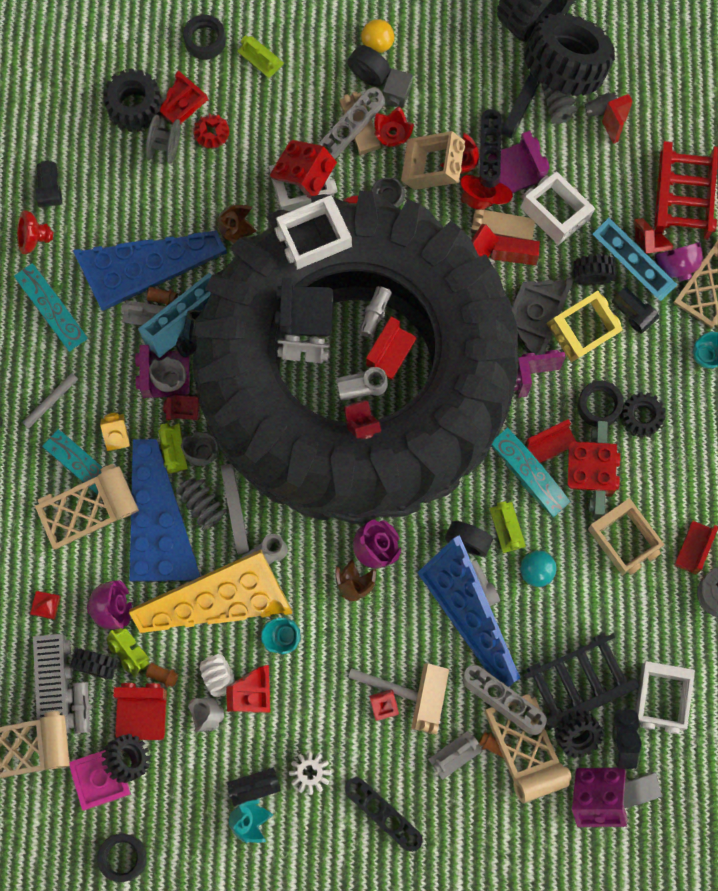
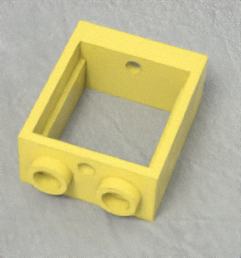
M596 291L546 323L570 362L580 358L623 330L619 318L611 312L608 307V301L599 291ZM591 303L609 332L583 348L565 318Z

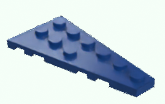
M217 231L189 234L186 237L174 238V236L165 237L163 240L156 241L151 239L121 243L112 247L102 248V246L93 247L90 250H73L102 311L147 291L149 287L158 286L227 253Z
M133 439L132 496L139 511L131 515L129 581L190 582L201 577L172 484L164 467V459L157 439Z
M459 535L453 538L417 573L485 670L509 687L520 679V676Z

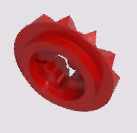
M210 113L208 116L200 117L194 126V137L201 146L206 148H217L223 145L229 137V126L226 119L221 118L219 114L216 116ZM207 125L211 128L216 127V136L211 132L207 133Z

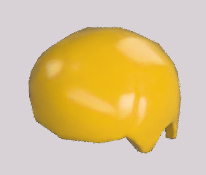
M382 19L368 22L361 32L363 45L374 49L378 53H384L389 50L394 43L395 35L393 28L387 21Z

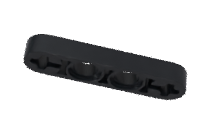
M531 73L501 135L510 139L514 137L540 84L538 78L534 77Z
M488 109L481 116L479 179L483 186L492 188L499 184L501 174V114L497 110ZM489 119H493V127H489ZM491 135L496 137L497 140L488 142L485 140V137ZM493 154L496 156V159L488 161L484 156ZM488 169H492V178H488Z
M354 777L347 781L345 793L348 798L403 849L413 852L421 847L423 843L421 833L364 780ZM351 783L355 785L361 783L360 789L365 795L367 790L372 793L365 799L363 805L358 802L362 799L359 794H350L352 790L350 787ZM375 798L381 802L382 808L378 813L369 812L367 809L369 800ZM392 815L400 820L399 828L394 831L389 830L385 824L386 819ZM404 824L409 827L406 832L410 836L413 834L418 836L416 838L418 843L416 847L414 845L406 846L407 839L403 835H401L400 839L395 836L403 829Z

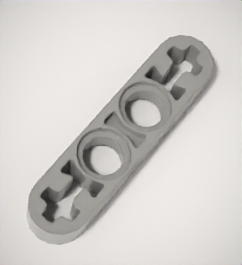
M377 88L368 89L318 145L331 147L333 151L330 154L336 159L372 120L376 113L382 109L385 104V97L382 92ZM370 97H377L378 102H371ZM364 104H365L367 107H369V109H370L369 112H368L367 109L363 106ZM357 111L365 113L361 121L353 120V116ZM348 128L349 135L346 138H339L338 132L340 129ZM334 137L340 143L339 145L332 140Z
M232 464L221 465L237 554H245L250 551L234 467Z
M472 665L465 670L463 684L467 689L527 733L537 735L543 731L546 725V716L542 711L483 668ZM477 675L479 677L478 680H470L471 676ZM486 681L487 683L484 689H481V686L484 685V682ZM492 687L497 688L501 696L497 698L491 697L488 694V689ZM510 702L518 703L521 710L519 712H512L509 710L508 704ZM526 710L528 713L527 715H525L524 719H522L521 717L523 716L524 711ZM538 719V724L534 726L530 724L531 720Z

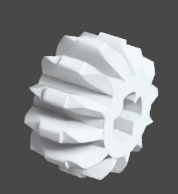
M220 654L211 655L201 661V676L208 691L214 697L225 696L226 687L235 682L228 661Z
M309 751L307 754L308 760L306 761L302 754L298 755L299 760L302 762L300 765L292 761L291 765L297 768L298 771H290L289 775L298 776L297 779L291 782L293 786L302 782L299 792L302 793L305 787L308 786V794L312 795L313 786H316L319 792L323 791L319 783L321 781L328 785L329 781L323 778V775H331L332 773L331 770H322V768L329 765V762L326 760L319 764L322 758L321 754H318L315 760H312L313 755ZM312 766L313 770L317 771V776L313 775V780H308V777L303 775L304 770L308 771L307 767Z

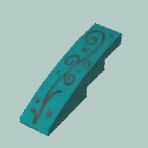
M33 263L14 275V278L69 352L88 339Z
M508 427L494 439L491 447L506 462L505 465L521 481V485L552 518L571 502L545 468Z
M59 429L42 445L47 452L83 483L101 474L100 469L103 467ZM96 484L88 487L98 495L99 491Z

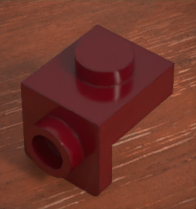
M175 393L168 396L163 405L166 420H173L175 418L199 420V396Z
M367 400L344 406L347 428L356 438L367 439L371 438L374 433L381 432L380 422L371 415Z

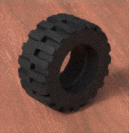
M499 0L497 17L519 41L528 42L536 23L541 18L555 13L566 14L575 0Z
M555 13L553 15H546L536 23L525 47L524 59L527 68L530 69V73L537 77L540 83L546 84L550 89H556L562 94L570 93L572 96H578L580 94L588 95L602 86L615 60V50L609 36H606L601 28H597L593 22H588L583 17H575L569 13L565 15Z

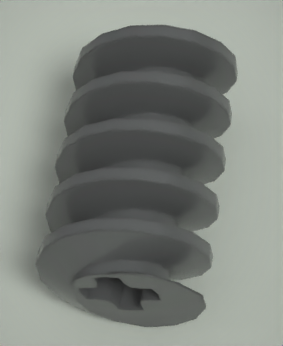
M542 84L551 122L562 124L571 120L572 114L578 110L576 106H572L575 103L574 98H569L572 94H562L560 91L552 90L548 85Z
M192 478L180 485L176 493L177 495H182V502L187 503L186 507L188 510H193L191 515L193 518H198V525H204L202 531H205L219 522L226 511L225 509L216 510L220 506V502L211 503L215 495L207 496L206 493L210 488H201V485L205 482L204 479L196 481L195 478Z

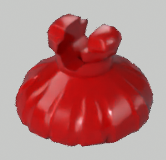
M23 210L17 224V242L20 252L22 254H29L35 249L38 242L44 241L49 243L52 241L54 232L48 224H38L31 212Z

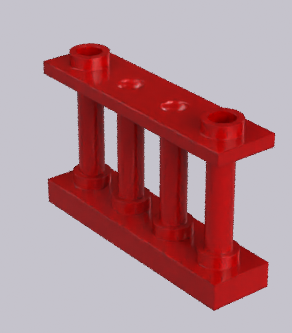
M664 141L659 158L654 234H663L666 227L669 228L670 226L704 229V240H708L712 232L715 233L717 228V219H714V205L718 169V147H713L709 157L688 155L672 151L673 142ZM676 162L709 166L708 178L674 174L671 171V164L674 165ZM673 183L707 187V198L676 196L669 192V188ZM674 204L706 208L705 220L673 217L671 214H668V206Z

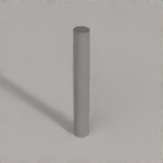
M71 373L22 423L29 429L78 378Z
M352 668L350 670L348 678L384 691L392 689L394 694L417 701L418 692Z

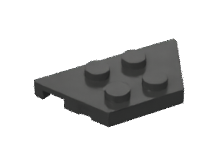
M569 278L565 281L554 282L552 280L522 282L512 308L517 324V338L531 353H535V355L545 353L552 335L546 323L561 313L573 279Z

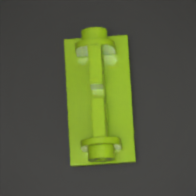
M245 35L241 39L243 45L237 52L269 79L284 65L283 61L253 36L248 37Z
M167 423L161 424L158 433L164 467L167 473L172 474L188 469L181 448L183 438L180 424L169 426Z
M503 501L497 503V506L489 508L502 552L507 553L525 548L526 545L513 503Z
M127 628L110 631L106 639L108 648L121 659V664L125 671L131 673L134 678L137 677L140 669L145 670L149 667L150 663L148 661L150 659L140 646L131 650L130 647L136 644V641Z

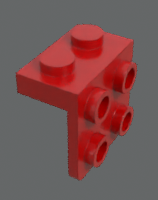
M291 140L275 164L270 176L273 180L297 185L311 199V196L319 194L337 161L324 146Z
M571 442L568 449L567 486L570 489L606 491L605 496L612 497L615 491L619 490L620 477L616 476V468L620 466V453H617V444Z
M121 683V687H114L113 697L117 699L116 738L132 734V737H139L138 740H163L166 727L167 690L160 688V684L147 683L145 688H137L135 683Z

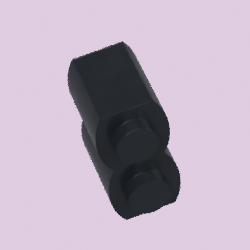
M616 710L612 739L615 744L614 761L618 769H636L639 763L641 738L638 734L639 717L635 710Z

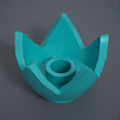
M260 799L241 803L229 816V825L232 832L245 844L248 842H266L259 826L270 819L273 814L256 805L259 804Z

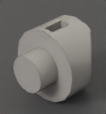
M194 698L188 705L194 720L195 732L214 731L218 727L219 722H222L224 719V710L214 698Z

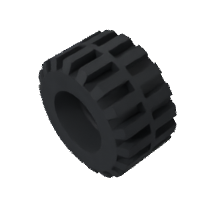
M129 69V72L126 73L124 70L119 71L120 75L114 74L111 77L112 82L107 81V89L103 91V101L109 118H111L114 125L118 124L120 129L124 130L126 127L128 132H133V129H137V132H140L143 127L148 129L155 115L161 116L159 110L163 103L155 79H152L150 74L146 73L144 75L143 71L139 69L137 72H134V69ZM138 94L145 97L137 106L126 107L122 105L123 100L130 95Z

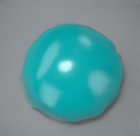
M711 331L705 333L694 343L692 350L693 358L703 368L714 369L718 367V332Z
M541 550L527 553L520 565L523 580L530 586L543 587L550 584L557 571L553 556Z
M274 618L265 623L261 631V641L269 652L288 654L297 648L301 640L299 627L289 618Z

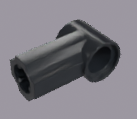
M49 160L41 161L39 164H36L38 179L36 199L38 207L62 205V193L60 185H58L57 164Z
M627 287L622 289L612 299V303L628 318L631 327L640 334L644 333L659 319L657 311L650 304H644Z
M194 309L187 311L184 334L176 342L177 349L183 357H189L196 351V336L193 335L194 321L201 311Z

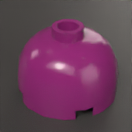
M700 242L656 254V263L670 278H678V281L692 278L691 273L697 271L702 265L703 254Z
M376 519L365 523L357 530L353 539V550L359 562L364 566L379 569L397 561L401 554V547L398 549L397 541L400 538L394 527L384 520L375 521Z
M122 581L102 583L90 595L89 602L87 603L88 614L96 625L104 629H121L130 623L131 616L129 610L132 608V602L127 603L126 595L129 594V591Z

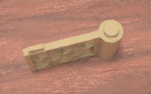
M718 240L703 260L700 268L693 274L674 301L675 305L711 329L714 325L718 327V301L715 289H718V285H714L712 274L718 273V269L711 270L709 261L713 255L718 257ZM708 275L710 286L698 288L697 277ZM711 290L714 302L701 304L699 292ZM695 293L697 305L688 306L681 300L685 294ZM715 306L716 316L712 321L703 315V307Z
M114 464L103 467L100 469L101 474L55 497L49 494L38 499L39 504L35 508L53 550L139 511L120 466L115 467ZM96 484L99 491L96 501L85 497L88 487ZM70 495L79 498L75 510L65 507L67 497ZM84 500L94 504L90 516L80 513ZM49 505L58 507L55 519L47 518L43 508ZM98 507L106 508L110 518L104 521L95 519ZM63 510L73 513L70 526L59 522ZM78 516L89 520L86 529L83 531L74 528ZM57 526L68 530L65 539L60 542L57 541L54 534Z
M530 694L522 696L541 711L536 697L531 698ZM510 702L508 708L512 707L511 711L515 712L518 703ZM493 707L484 711L513 778L514 790L520 802L527 803L569 786L571 773L567 766L559 763L545 728L539 734L537 741L525 736L526 731L523 729L521 733H518L508 728L511 722L509 719H507L505 726L497 723L493 713L498 711ZM538 719L531 720L530 724L533 726L538 724ZM506 732L519 738L515 749L505 744L504 737ZM522 740L534 745L531 757L518 751ZM538 747L547 751L550 761L543 763L534 758ZM516 756L529 761L526 770L517 772L514 765Z
M60 711L44 713L45 717L39 720L0 727V733H2L0 735V747L3 744L9 750L4 760L0 758V778L69 767L65 715H60ZM36 726L37 737L34 741H31L26 735L31 727ZM11 731L18 735L13 746L6 741ZM22 741H25L30 746L24 756L17 751ZM34 751L39 754V766H34L28 761ZM13 755L21 761L15 770L8 765Z

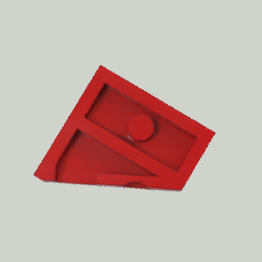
M178 71L175 74V83L172 88H169L167 99L159 110L161 116L171 125L176 119L180 120L181 125L209 100L200 88Z
M269 665L257 667L226 687L227 712L270 713Z

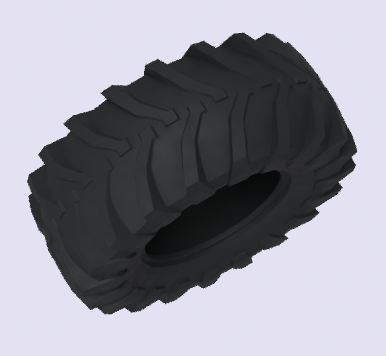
M359 191L357 203H347L332 196L352 237V247L298 270L294 262L289 263L284 251L287 246L284 241H279L274 229L278 227L276 218L290 211L284 209L277 210L266 216L271 227L260 235L239 238L230 247L237 256L226 268L211 275L205 288L211 294L207 304L204 305L201 313L194 321L193 335L196 336V351L193 352L192 369L199 396V404L208 423V428L227 460L261 494L282 505L286 504L307 517L328 521L329 517L352 524H364L377 517H405L420 510V503H427L447 496L460 484L459 479L464 475H468L482 463L495 437L499 435L511 406L518 373L516 319L509 298L505 297L501 278L486 254L479 257L471 239L461 228L452 221L443 227L432 213L421 204L407 199L402 210H400L383 196L370 191ZM321 194L311 196V203L330 195ZM326 214L287 229L299 256L338 240ZM282 278H292L293 287L331 288L333 290V303L349 300L372 301L376 287H384L391 291V296L386 306L407 318L424 339L432 364V370L426 383L416 397L406 406L387 417L378 419L381 432L374 433L371 438H356L348 430L346 422L328 419L309 410L292 395L280 375L281 357H278V348L283 347V343H278V340L285 338V335H281L280 325L275 323L276 310H281V301H277V286H282Z

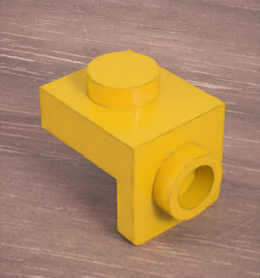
M115 412L105 415L101 419L100 426L106 450L112 451L130 447L124 414L118 415Z

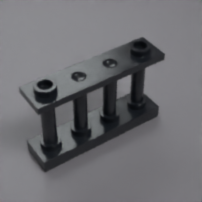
M604 632L593 637V643L546 665L541 666L540 663H537L526 669L528 673L523 676L524 681L531 678L534 679L550 712L548 713L549 719L546 720L548 731L557 727L559 721L563 722V716L570 717V712L572 711L577 714V710H582L583 713L585 710L589 712L640 687L636 678L629 681L627 677H624L608 645V642L615 639L614 634L607 636ZM598 647L616 681L614 683L615 688L609 691L602 687L586 655L587 652ZM576 657L594 691L592 693L594 698L587 701L583 697L580 698L564 665L565 662ZM552 668L556 669L572 702L570 703L572 708L564 712L561 708H558L542 673Z

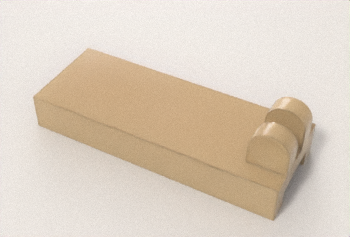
M355 91L352 92L351 96L346 94L344 98L339 99L344 115L362 96L361 92L357 93ZM357 111L353 116V120L361 121L365 113ZM372 120L354 138L359 155L381 149V143L374 134L375 128Z
M475 209L471 233H476L481 224H486L495 235L532 240L535 222L528 217Z
M432 664L423 665L411 729L437 735L449 669Z

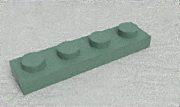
M598 421L596 427L591 429V442L607 443L608 422ZM593 490V497L589 498L588 505L589 512H592V519H600L605 515L606 491Z

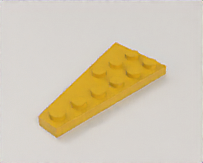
M261 549L129 610V614L140 633L168 630L170 627L177 626L192 627L195 624L201 623L216 624L240 621L257 616L262 618L271 617L272 614H292V609Z

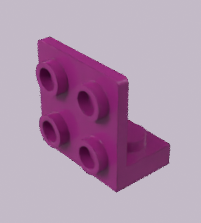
M617 767L576 769L572 812L577 827H627L628 818L624 807L625 769H618Z

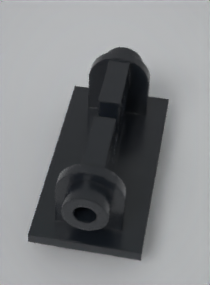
M274 767L227 782L230 799H232L233 806L281 792Z

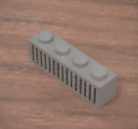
M63 634L33 636L37 720L45 717L44 713L60 711V715H65L67 735L72 734L71 728H75L74 713H70V703L74 702L73 689H69L72 669L70 664H68V654H71V642Z

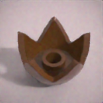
M234 204L226 207L217 219V227L221 235L228 241L235 243L239 238L255 233L256 229L245 219L252 207Z
M353 560L345 566L342 573H340V567L336 566V584L342 597L349 601H358L367 596L375 587L376 569L371 570L364 576H360Z

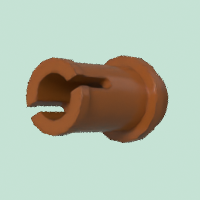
M149 287L147 293V301L166 304V306L178 298V293L174 292L173 289L167 291Z
M154 663L149 665L146 672L147 678L165 684L166 688L169 686L174 687L179 676L175 669L168 670Z
M484 732L478 745L481 746L482 750L487 749L504 759L496 738L492 736L491 732Z

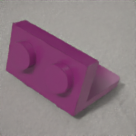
M531 131L521 134L519 144L501 150L499 183L509 187L512 193L538 184L550 169L547 158L545 156L542 157L539 151L540 143L537 137L533 138ZM493 154L488 156V161L496 159V156Z
M139 345V353L135 354L136 367H139L140 375H136L135 382L136 389H140L143 398L168 397L173 393L190 394V356L183 357L179 351H168L159 358L151 351L149 345ZM166 357H170L182 363L186 370V381L181 388L171 392H163L154 386L150 379L149 367L155 359L161 361Z
M550 350L542 355L526 353L518 357V373L514 391H517L518 398L528 396L532 386L531 374L560 370L566 358L565 352Z

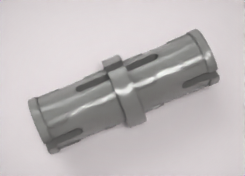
M376 287L372 301L365 309L366 315L358 331L361 335L368 338L374 337L380 319L384 318V309L391 296L390 290L384 287Z
M89 682L73 683L74 706H72V711H74L75 717L74 733L91 732L89 710H92V706L89 704Z

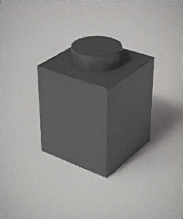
M391 68L383 90L385 102L389 106L404 108L412 87L413 75Z

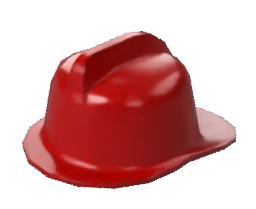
M465 175L460 181L463 188L461 202L476 210H484L492 204H506L513 198L510 188L502 183L488 188L480 183L479 177L474 175Z

